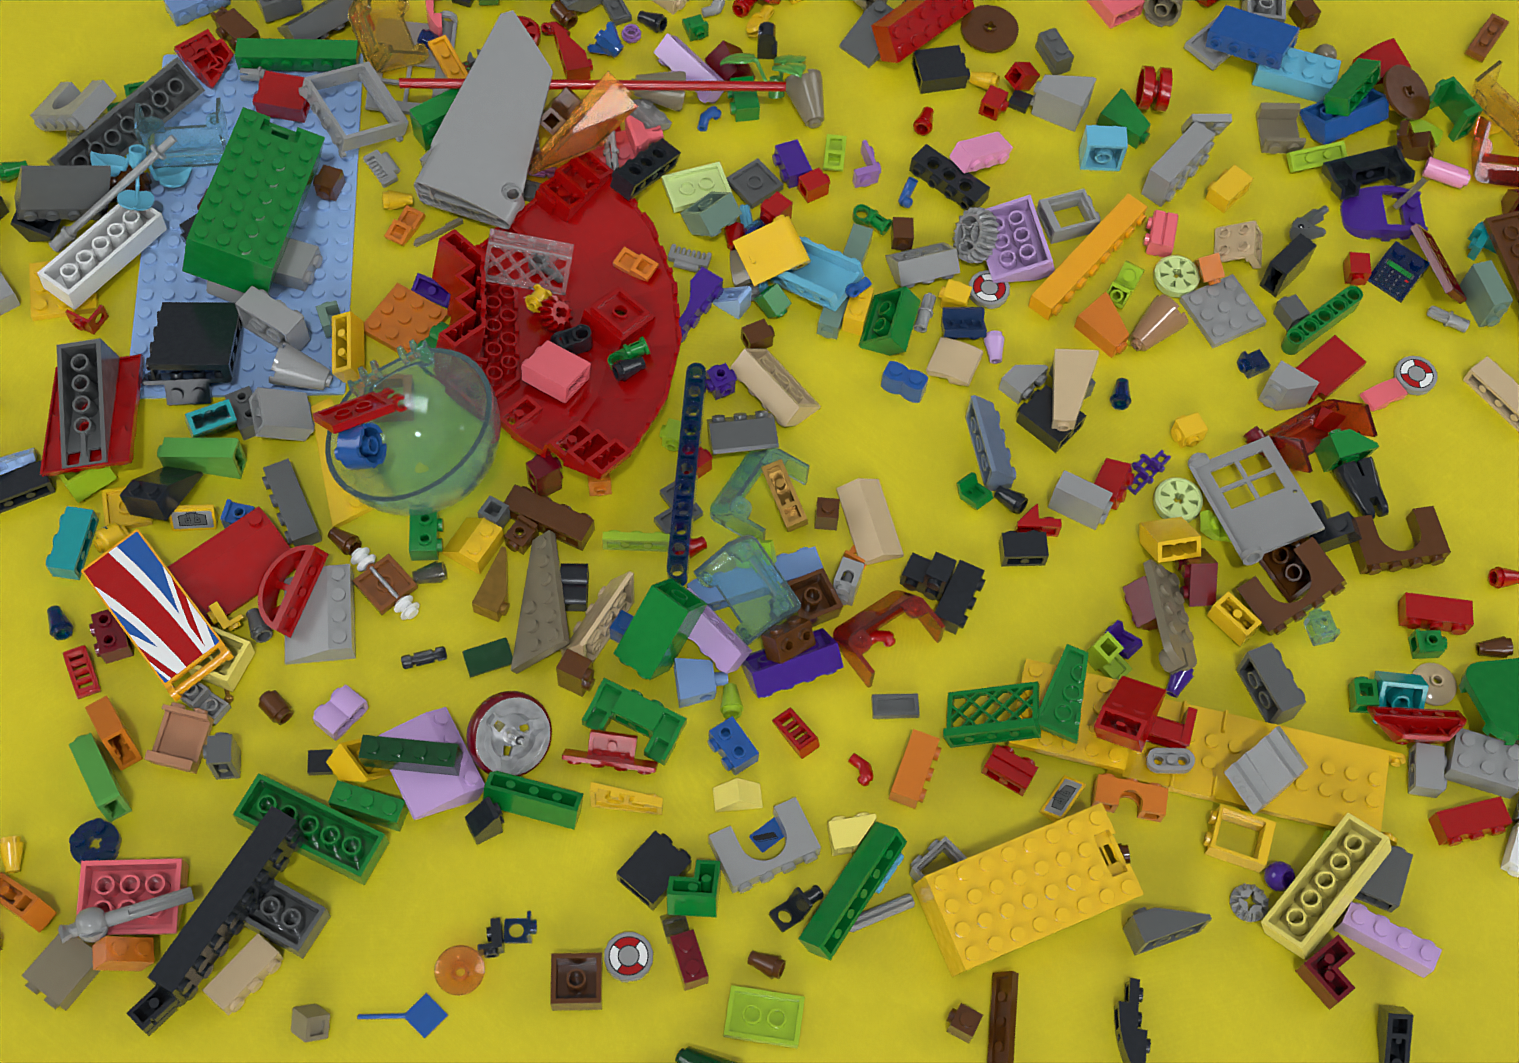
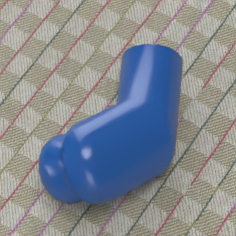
M711 106L701 113L697 129L705 132L711 118L715 120L720 118L721 110L717 109L716 106Z

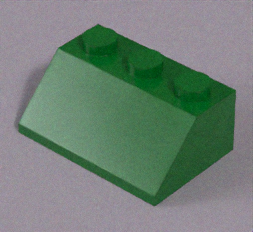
M906 286L874 295L858 346L862 349L889 356L906 352L921 300Z

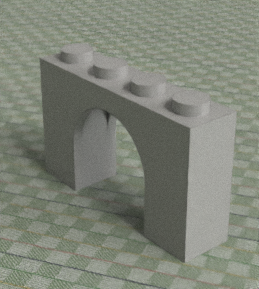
M104 80L92 81L82 93L72 82H61L30 116L34 119L35 125L44 131L87 130L117 95Z
M796 797L774 806L773 815L784 835L786 846L773 859L761 861L749 857L742 850L731 826L709 835L708 843L716 860L721 861V870L732 894L738 891L739 893H744L750 890L755 883L760 881L761 883L769 882L774 878L775 874L791 872L796 868V865L802 862L808 864L818 858L821 847Z

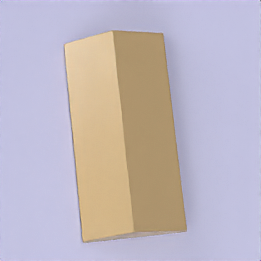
M858 478L838 487L836 491L857 551V556L865 560V565L903 557L904 554L879 479Z

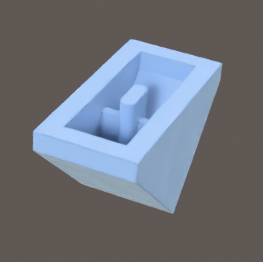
M750 286L724 288L723 294L719 299L715 298L712 303L739 320L751 306L752 289Z

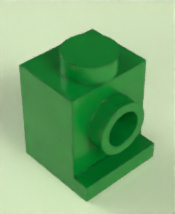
M1415 629L1408 637L1412 659L1439 658L1447 649V638L1441 635L1440 630L1420 631V629Z
M1360 676L1350 682L1348 685L1350 697L1349 712L1369 713L1367 711L1368 706L1378 707L1380 705L1377 679H1368V677Z

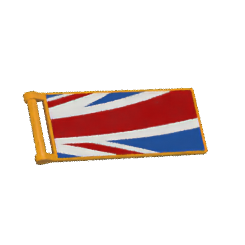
M135 529L81 570L87 581L176 702L182 698L183 693L226 660L230 661L234 658L232 652L227 648L138 529ZM216 650H220L221 653L177 687H174V682Z

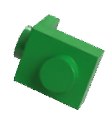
M974 472L969 473L957 482L960 499L976 510L993 499L992 491L978 483Z

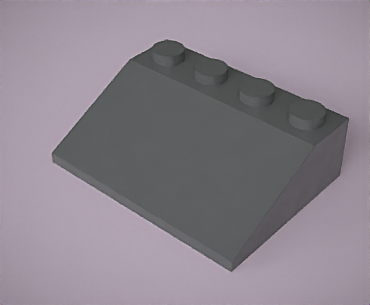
M21 166L14 195L18 220H78L109 192L111 166ZM108 204L91 220H99V218L106 214Z

